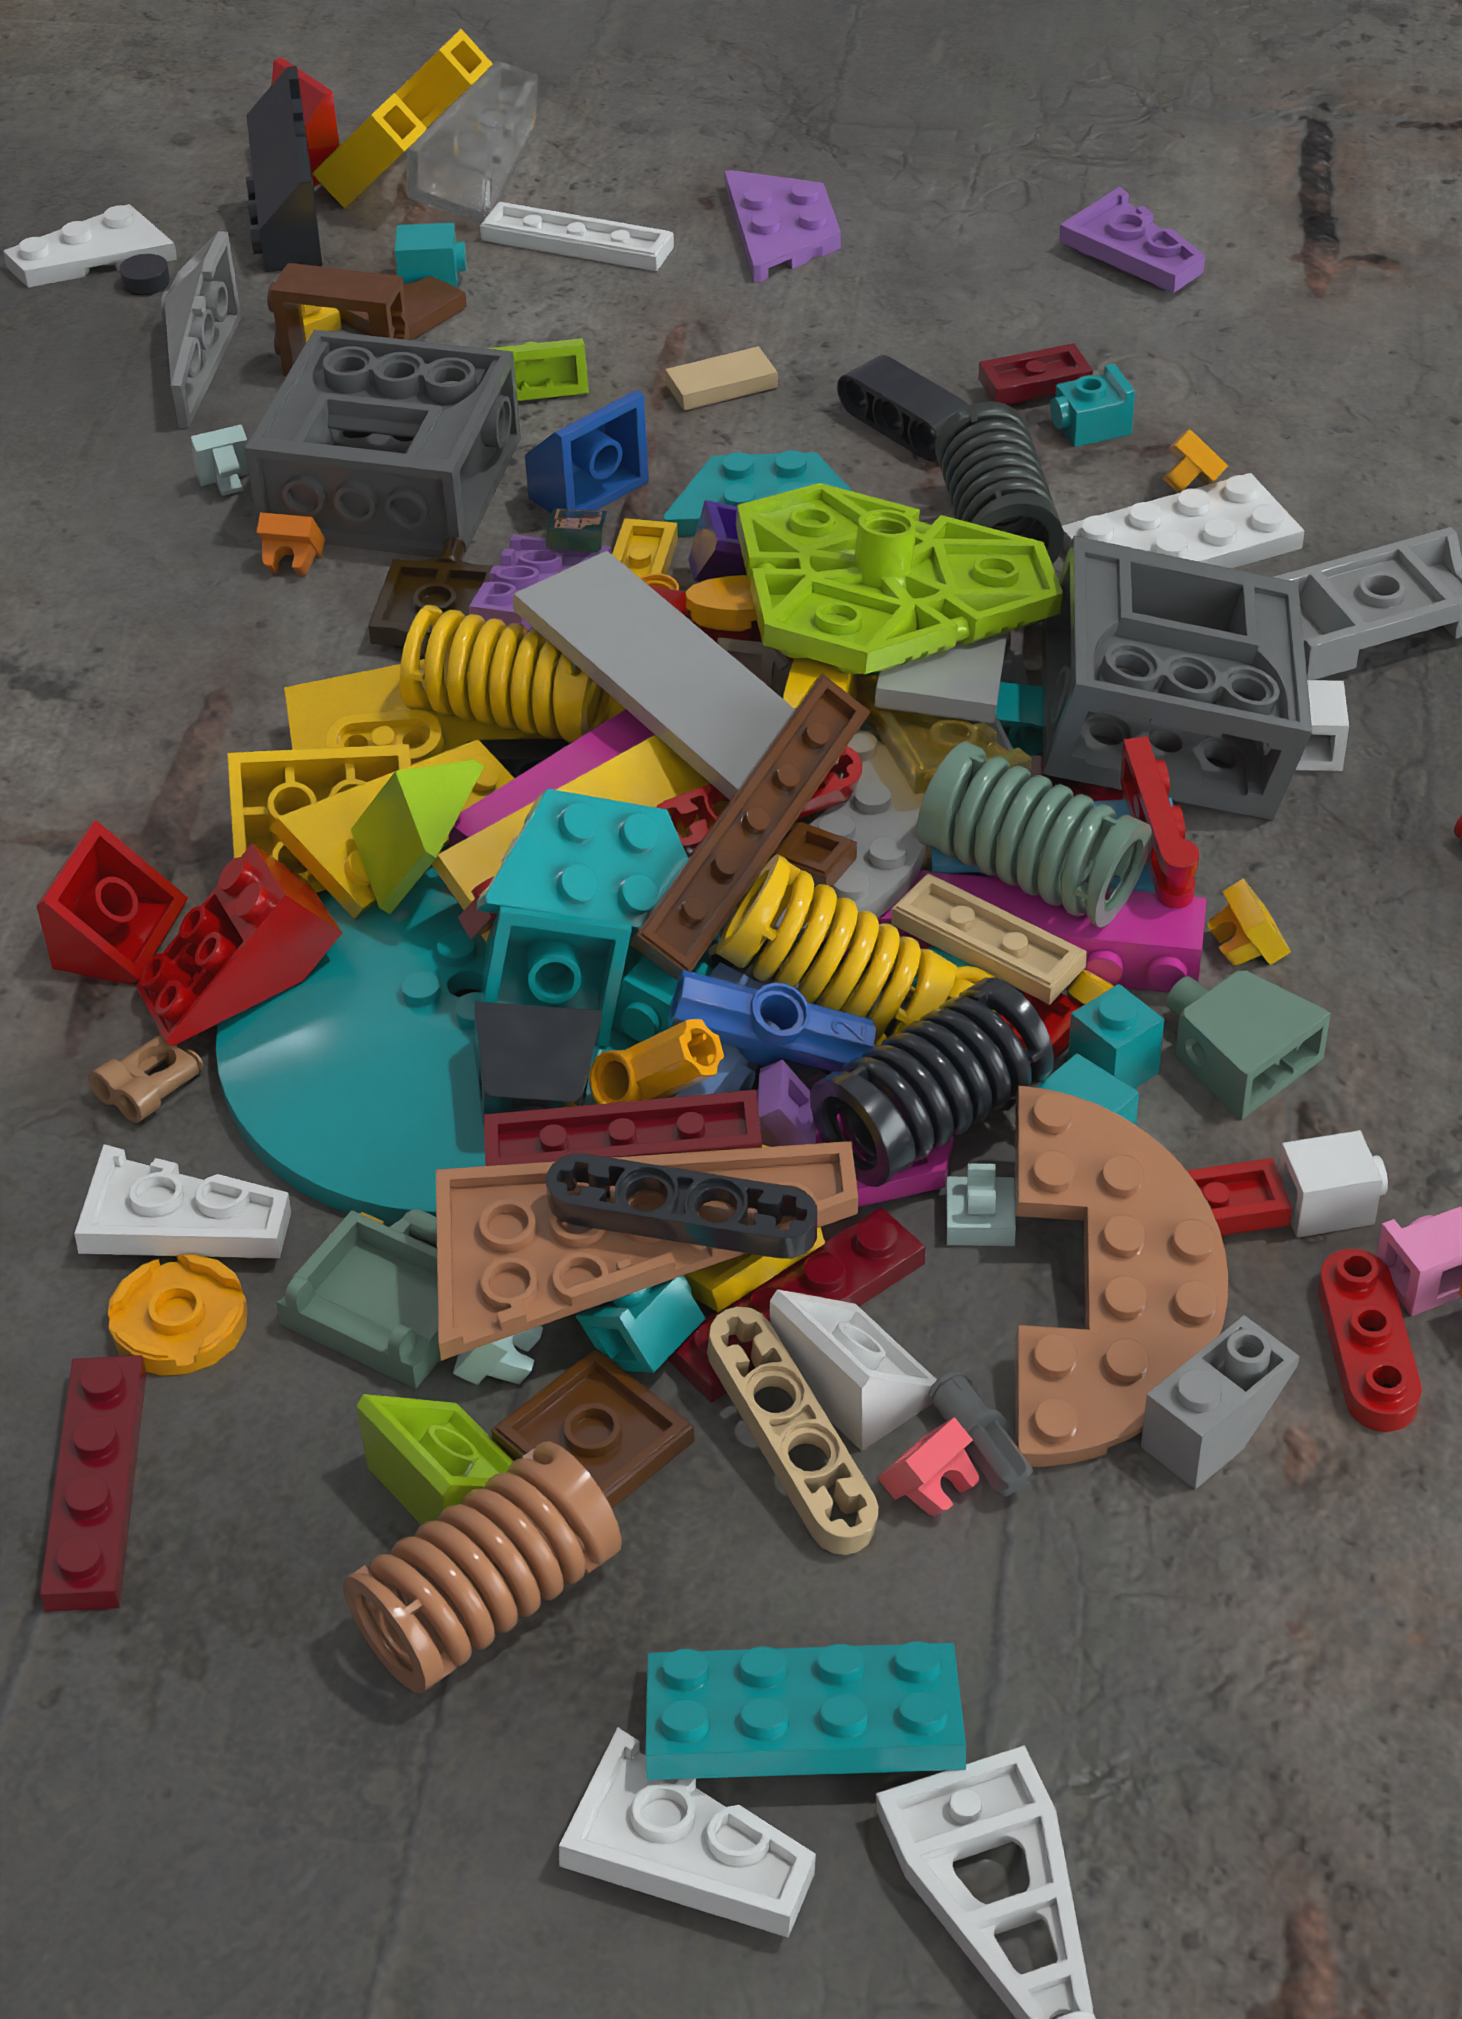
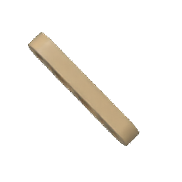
M734 1307L724 1310L716 1316L710 1328L707 1355L712 1368L813 1539L821 1548L834 1554L848 1555L859 1552L869 1544L874 1535L878 1519L879 1506L873 1491L771 1323L762 1313L752 1308ZM736 1334L741 1342L753 1340L751 1360L756 1368L749 1373L750 1361L744 1350L738 1344L727 1347L730 1335ZM765 1387H779L789 1393L794 1404L785 1412L771 1413L759 1407L755 1402L754 1395ZM813 1444L825 1452L829 1462L820 1470L804 1471L790 1461L788 1453L797 1445ZM835 1482L833 1498L840 1510L845 1514L858 1513L854 1527H849L843 1519L830 1521L833 1501L827 1489Z

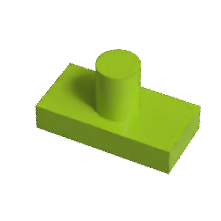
M583 338L542 343L526 342L523 345L487 348L513 351L517 401L589 393Z

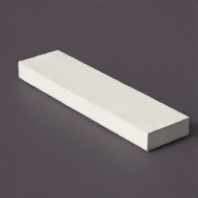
M498 202L480 225L481 241L656 272L674 248L673 232L505 202Z

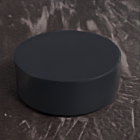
M156 254L132 256L123 261L119 267L123 288L133 294H154L163 290L170 282L167 261L162 256Z

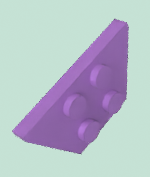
M734 170L725 171V189L754 283L767 280L768 268L787 261V266L793 269L808 263L814 257L824 256L841 249V231L824 183Z

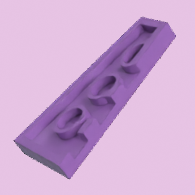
M513 534L510 538V549L504 548L500 555V566H493L490 571V582L482 584L469 605V614L481 615L485 622L494 618L501 619L506 626L512 623H520L528 631L532 626L513 610L514 593L602 552L608 551L612 554V547Z

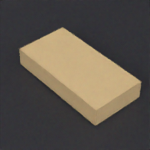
M759 346L665 369L666 385L685 411L778 387V372Z

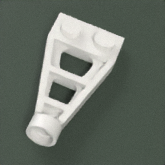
M1025 1745L966 1764V1770H947L876 1793V1811L905 1878L1016 2019H1052L1058 2014L1066 2015L1057 2019H1096L1093 2014L1092 2000L1056 1809ZM1011 1842L1016 1843L1025 1854L1030 1880L1028 1890L990 1904L978 1901L955 1874L953 1862ZM1042 1919L1048 1926L1058 1961L1057 1963L1021 1975L1013 1968L994 1935Z

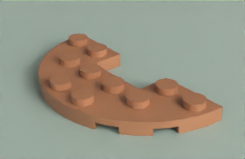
M1018 1086L1015 1099V1216L1084 1221L1085 1329L1018 1325L1015 1337V1445L1031 1467H1048L1072 1464L1100 1457L1107 1453L1109 1447L1122 1443L1143 1432L1147 1393L1220 1335L1228 1302L1229 1276L1226 1252L1220 1229L1207 1200L1182 1164L1162 1144L1121 1115L1096 1103L1053 1090Z

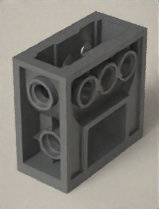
M314 330L244 448L257 526L260 512L306 516L314 519L325 537L326 545L438 558L441 555L444 541L452 537L454 544L455 538L458 537L465 542L467 552L521 440L513 351ZM348 370H358L350 373H342ZM448 381H457V383L442 384ZM355 437H364V438H359V439H351V438H355Z
M1073 536L1058 579L1063 591L1060 614L1044 619L1042 624L1043 774L1122 790L1120 771L1123 740L1148 736L1155 759H1163L1167 765L1170 780L1168 798L1172 797L1173 801L1274 820L1312 734L1298 582ZM1118 668L1127 669V670L1133 671V672L1137 673L1138 675H1140L1141 677H1135V676L1126 674V673L1122 672L1121 670H1119ZM1092 735L1108 738L1117 745L1100 743ZM1156 747L1161 748V749H1164V750H1166L1167 752L1161 751V750L1157 749ZM1206 758L1222 761L1230 768L1214 766Z

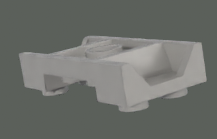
M1452 527L1274 576L1275 578L1298 582L1307 680H1316L1356 668L1360 649L1439 626H1444L1455 639L1462 637V556L1457 532Z

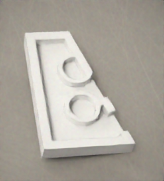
M130 204L110 207L101 215L84 221L67 223L60 230L41 237L24 239L19 245L3 250L6 267L27 287L82 278L89 273L90 267L100 265H115L116 270L119 271L123 261L139 254H156L165 258L166 261L177 260L174 242Z

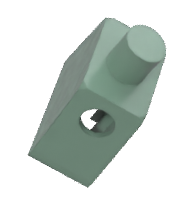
M1236 971L1211 990L1190 976H1186L1173 986L1167 997V1008L1179 1015L1176 1055L1179 1061L1241 1120L1324 1059L1331 1013L1248 971Z

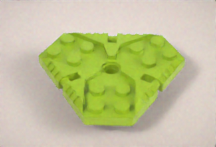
M823 483L813 484L737 505L736 530L740 547L742 548L741 552L744 558L747 578L751 581L750 591L753 597L762 644L778 649L782 654L791 658H810L834 665L836 669L844 673L868 674L871 672H882L897 667L900 664L904 665L917 659L927 658L933 654L946 652L955 647L958 641L968 645L981 639L991 638L997 634L1001 635L1011 630L1030 626L1060 614L1063 591L1045 545L1041 541L940 515L932 525L919 521L920 509Z

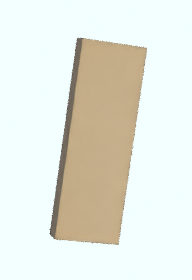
M929 873L892 908V925L977 968L986 970L1000 980L1048 1004H1051L1086 967L1087 951Z

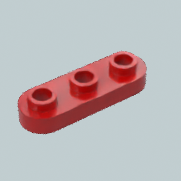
M1361 1249L1337 1251L1328 1256L1322 1264L1318 1295L1347 1409L1358 1423L1369 1429L1382 1432L1403 1429L1417 1415L1422 1386L1390 1270L1382 1259L1371 1252ZM1374 1328V1329H1376L1377 1331L1372 1332V1331H1368V1329ZM1387 1383L1393 1386V1388H1385L1381 1385Z

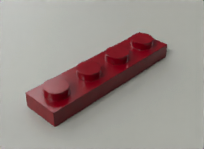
M756 1090L484 1115L485 1166L555 1162L561 1157L570 1154H591L614 1158L762 1147Z
M879 1207L719 1313L716 1311L706 1317L668 1357V1361L712 1403L727 1393L712 1368L707 1355L711 1324L718 1314L729 1308L746 1307L762 1313L770 1322V1300L777 1289L854 1303L860 1307L925 1264L926 1246L886 1210ZM736 1334L730 1335L727 1347L738 1344L744 1350L750 1361L749 1373L756 1368L751 1360L753 1340L741 1342Z
M142 1355L72 1359L40 1589V1597L45 1612L120 1608L147 1376Z

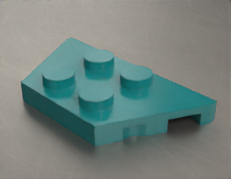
M793 450L777 454L735 452L728 455L711 456L664 514V522L677 523L678 537L695 536L705 500L737 507V505L817 483L849 491L853 490L817 452L801 453Z
M547 788L537 797L524 820L522 830L512 840L502 857V864L489 887L482 892L477 900V911L497 914L499 907L505 906L630 924L632 929L631 935L634 936L688 860V857L666 809ZM720 930L708 948L720 940Z

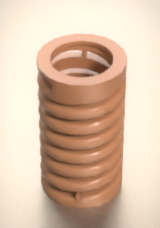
M546 1441L538 1444L533 1450L522 1456L521 1459L512 1462L506 1473L495 1474L489 1478L484 1484L483 1489H475L467 1493L461 1500L460 1505H450L445 1508L438 1516L437 1521H427L422 1524L415 1532L414 1537L400 1539L393 1546L390 1554H379L371 1560L368 1568L364 1565L348 1575L343 1581V1593L356 1625L378 1659L403 1686L414 1693L423 1694L457 1668L456 1666H462L471 1656V1648L484 1650L493 1642L495 1632L507 1633L515 1627L518 1615L530 1617L539 1609L541 1599L546 1601L553 1600L560 1595L564 1587L563 1583L576 1584L582 1579L585 1572L589 1574L615 1556L621 1549L622 1538L618 1522L610 1504L588 1471L563 1447L551 1441Z

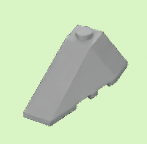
M218 231L178 271L169 290L164 291L161 299V313L167 327L171 389L178 426L182 429H189L242 318L228 232Z

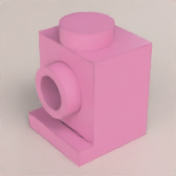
M1462 1206L1436 1216L1426 1215L1420 1217L1404 1228H1401L1395 1219L1382 1223L1376 1256L1382 1259L1388 1266L1397 1298L1411 1317L1461 1298L1459 1288L1462 1279Z

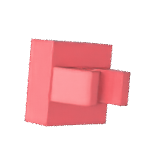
M954 1417L920 1438L884 1470L877 1479L894 1500L906 1495L928 1515L937 1516L953 1505L949 1497L941 1489V1477L949 1479L960 1493L972 1488L979 1481L978 1473L964 1449L973 1439Z

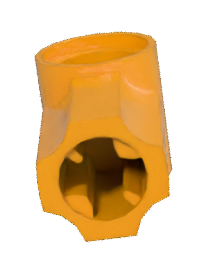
M690 1019L626 1050L602 1052L595 1058L590 1069L589 1084L594 1100L599 1104L601 1101L616 1103L674 1097L675 1093L717 1075V1066L720 1060L724 1058L719 1035L710 1031L702 1019Z

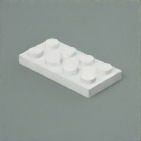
M1252 473L1233 476L1227 480L1195 489H1186L1177 494L1148 502H1140L1127 508L1102 515L1090 516L1084 520L1062 526L1064 531L1063 548L1067 553L1073 536L1227 568H1236L1302 549L1304 538L1302 527Z

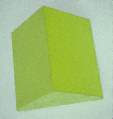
M475 760L395 771L351 828V833L380 909L391 914L437 858L485 766Z
M363 1394L356 1405L368 1469L421 1525L427 1521H437L438 1516L445 1508L450 1505H460L461 1500L467 1493L475 1489H483L484 1484L489 1478L495 1474L506 1473L508 1467L514 1462L457 1403Z

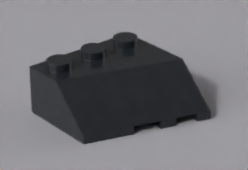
M289 66L246 115L253 176H246L249 199L248 210L251 224L250 234L253 254H263L265 272L283 271L287 263L323 266L297 66Z

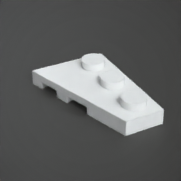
M104 1144L74 1233L78 1253L159 1256L196 1254L204 1257L280 1258L291 1216L289 1193L219 1174L208 1177L205 1180L179 1174L177 1163L155 1158L150 1166L126 1160L124 1149Z
M617 1728L559 1844L560 1867L788 1938L815 1872V1853L739 1804L729 1807L723 1806L696 1788V1778L647 1780L646 1755L639 1752V1740L620 1728Z

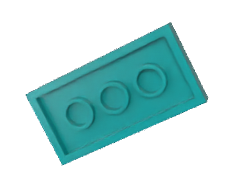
M915 1641L896 1645L851 1646L847 1644H834L828 1647L804 1648L761 1646L743 1650L697 1651L693 1649H680L673 1652L648 1653L646 1711L647 1780L966 1770V1741L954 1643Z

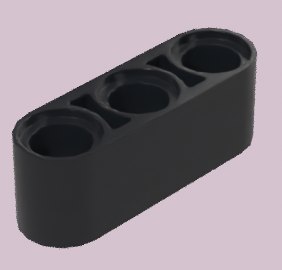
M880 355L842 375L837 382L838 397L848 413L928 461L937 459L935 453L936 438L941 426L952 414L968 406L958 396L886 355Z

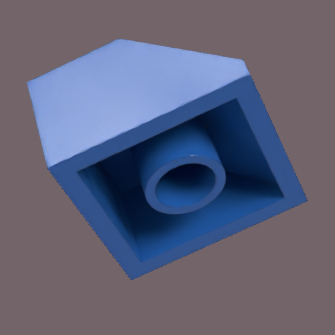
M635 390L554 432L525 454L528 498L554 516L557 509H564L559 511L557 518H570L567 514L572 517H578L582 514L589 515L588 513H593V511L649 482L644 394Z

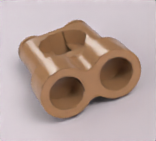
M159 1034L122 1060H108L89 1073L88 1081L92 1091L99 1100L107 1105L117 1106L128 1120L139 1123L160 1108V1100L202 1072L204 1065L196 1052L193 1050L185 1052L176 1045L171 1046ZM163 1062L170 1065L163 1071L150 1076L147 1075L148 1072Z

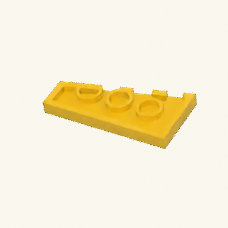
M478 739L400 769L406 770L475 760L485 766L461 812L515 779ZM394 772L279 816L269 828L353 919L357 918L377 900L351 833V828ZM449 836L447 837L443 847L449 843Z

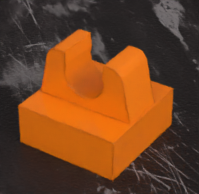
M260 512L256 533L262 540V561L269 572L277 573L280 560L286 555H294L292 568L298 576H305L309 572L314 557L322 558L325 537L314 519L306 516Z

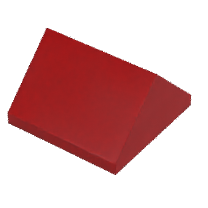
M97 820L89 824L36 907L52 969L132 985L140 979L145 965L154 956L188 897Z

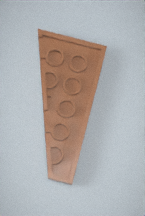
M851 1141L614 1157L622 1160L791 1186L804 1190L813 1198L817 1205V1228L858 1214V1191ZM554 1162L437 1169L438 1341L441 1360L745 1253L571 1225L560 1221L552 1214L547 1198L546 1176ZM577 1183L576 1188L573 1191H568V1194L580 1196L581 1190L584 1187H589V1184ZM611 1186V1196L606 1198V1201L615 1203V1186ZM641 1190L633 1194L629 1198L628 1203L635 1209L652 1211L662 1206L666 1201V1197L655 1190ZM710 1201L703 1204L697 1213L704 1220L722 1222L732 1217L736 1210L727 1202ZM748 1208V1225L754 1226V1213H757V1209ZM783 1216L782 1221L776 1225V1228L789 1229L792 1221H796V1218Z

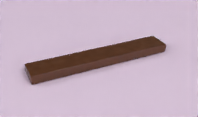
M822 673L805 693L638 928L629 944L675 980H678L683 970L691 972L871 711Z

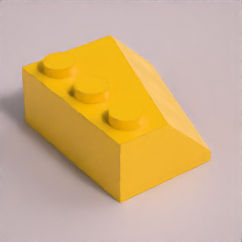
M409 744L227 753L234 858L241 857L252 843L306 879L316 893L326 890L269 828L279 816L410 766Z

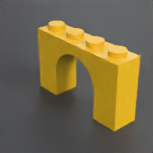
M460 29L396 93H393L312 174L345 209L404 153L493 63L467 34Z

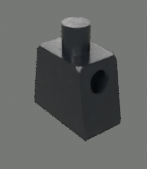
M476 1001L473 1045L483 1125L484 1115L584 1106L589 1088L590 1069L598 1054L602 1011Z

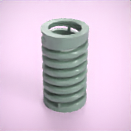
M967 741L958 744L952 749L938 767L924 795L916 825L919 843L929 847L933 846L949 857H958L961 863L968 866H978L981 872L993 877L999 876L1001 881L1008 885H1019L1023 892L1032 896L1040 895L1043 901L1054 906L1063 904L1069 914L1077 917L1087 914L1091 924L1100 928L1105 927L1113 920L1131 895L1146 862L1152 835L1149 824L1130 815H1122L1116 820L1115 811L1112 807L1105 804H1099L1094 807L1092 798L1083 794L1073 797V792L1070 788L1061 784L1052 787L1050 779L1042 775L1031 777L1030 771L1022 766L1017 765L1010 768L1007 759L994 756L987 761L984 749ZM1116 877H1120L1121 880L1115 891L1106 900V892Z

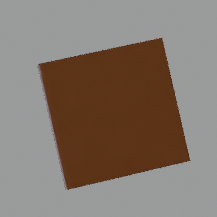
M597 1348L589 1352L491 1429L492 1439L514 1461L521 1459L522 1456L533 1450L541 1442L551 1441L563 1447L588 1471L603 1492L611 1508H614L695 1442L694 1426Z

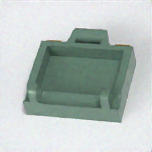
M412 1209L401 1220L388 1227L384 1225L382 1220L364 1212L359 1214L351 1210L293 1276V1279L286 1288L285 1296L281 1300L276 1301L280 1325L417 1389L441 1360L438 1341L437 1249L412 1238V1236L437 1247V1217L420 1209Z

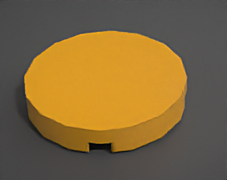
M747 575L725 576L708 579L692 585L686 591L687 615L689 614L691 620L696 622V624L715 630L745 631V629H751V621L757 620L753 597L750 591L751 581L747 578Z
M196 1254L177 1255L178 1262H168L160 1265V1261L157 1259L141 1265L125 1277L111 1296L108 1306L109 1331L119 1356L142 1355L147 1372L168 1376L190 1374L212 1366L231 1352L246 1330L248 1306L236 1273L220 1261Z

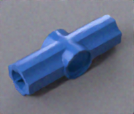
M685 970L681 972L677 980L667 1020L669 1028L686 1020L702 1019L710 1031L719 1035L721 1043L736 1046L748 1061L757 1065L768 1066L786 1059L832 1072H840L845 1064L861 1057L863 1053L873 1048L876 1034L873 1020L807 1003L805 997L796 988L787 984L771 983L757 990ZM763 1019L775 1023L780 1030L770 1027Z

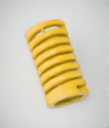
M425 605L414 618L403 648L400 665V693L403 703L410 709L425 711L434 709L442 716L456 715L465 721L477 719L483 725L498 724L503 729H520L524 734L528 735L540 733L545 738L551 740L562 737L569 744L600 726L609 718L614 698L597 684L587 708L591 684L595 681L536 629L532 628L527 631L523 624L512 623L506 626L501 619L496 618L485 622L481 615L469 614L465 617L458 610H448L443 613L435 605ZM432 626L433 629L425 654L424 669H420L422 642L429 627Z
M776 854L756 877L734 911L716 947V954L738 968H745L768 938L769 941L753 966V976L759 981L769 980L785 959L773 983H784L795 988L800 981L797 990L805 997L807 1003L813 1004L819 997L816 1005L837 1011L840 1010V1012L865 1018L871 1009L867 1019L873 1020V1026L876 1027L874 1046L881 1045L882 1041L895 1033H900L903 1028L914 1021H919L921 1017L944 1004L957 974V966L932 950L920 949L918 941L911 937L900 938L897 928L891 924L879 925L876 915L866 910L858 912L857 905L853 900L845 897L837 899L835 890L829 885L819 884L814 887L811 874L800 870L779 854ZM786 909L782 922L776 930L773 929L776 922ZM807 923L802 936L790 951L798 933ZM829 935L826 944L824 945V947L821 949V951L819 952V954L816 956V958H815L814 961L812 962V960H813L815 954L817 953V951H818V949H819L821 943H822V942L824 941V939ZM851 946L848 955L846 956V958L843 960V962L840 964V966H839L838 969L836 970V968H837V966L839 965V963H840V961H841V959H842L844 953H845V952L847 951V949ZM872 959V962H871L870 966L867 968V970L864 972V974H863L862 977L860 978V976H861V974H862L864 968L866 967L867 963ZM894 970L891 979L880 994L889 974ZM918 976L916 988H914L911 985L915 978ZM907 995L910 997V1000L905 1008L901 1009L900 1006ZM895 1016V1018H897V1021L893 1026L889 1036H887L884 1034V1032L886 1031L887 1027L889 1026L890 1022Z

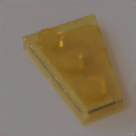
M879 675L858 677L856 698L860 704L871 711L868 718L914 794L926 793L931 779L942 761L952 749L965 741L984 749L987 761L994 756H1000L1008 760L1010 768L1019 765L1028 769L1031 773L1032 757L1020 748L1007 751L996 742L997 731L986 723L980 722L972 725L967 720L877 708V706H874Z

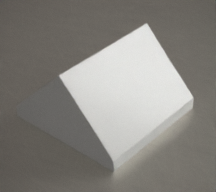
M777 1289L770 1300V1323L828 1419L861 1451L932 1405L928 1399V1393L937 1379L856 1304Z

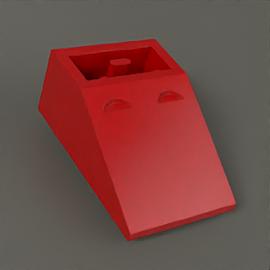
M251 843L241 857L234 858L225 866L219 877L218 885L203 904L195 906L186 914L180 925L179 933L164 952L154 955L147 962L136 988L166 1043L174 1046L302 982L343 932L306 879Z

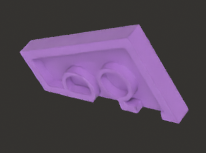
M1120 186L1060 224L1059 242L1077 249L1083 255L1092 256L1113 265L1122 272L1131 273L1149 281L1162 290H1169L1174 293L1204 273L1205 255L1173 229L1159 228L1153 223L1154 214L1145 206L1138 208L1132 206L1129 203V193Z

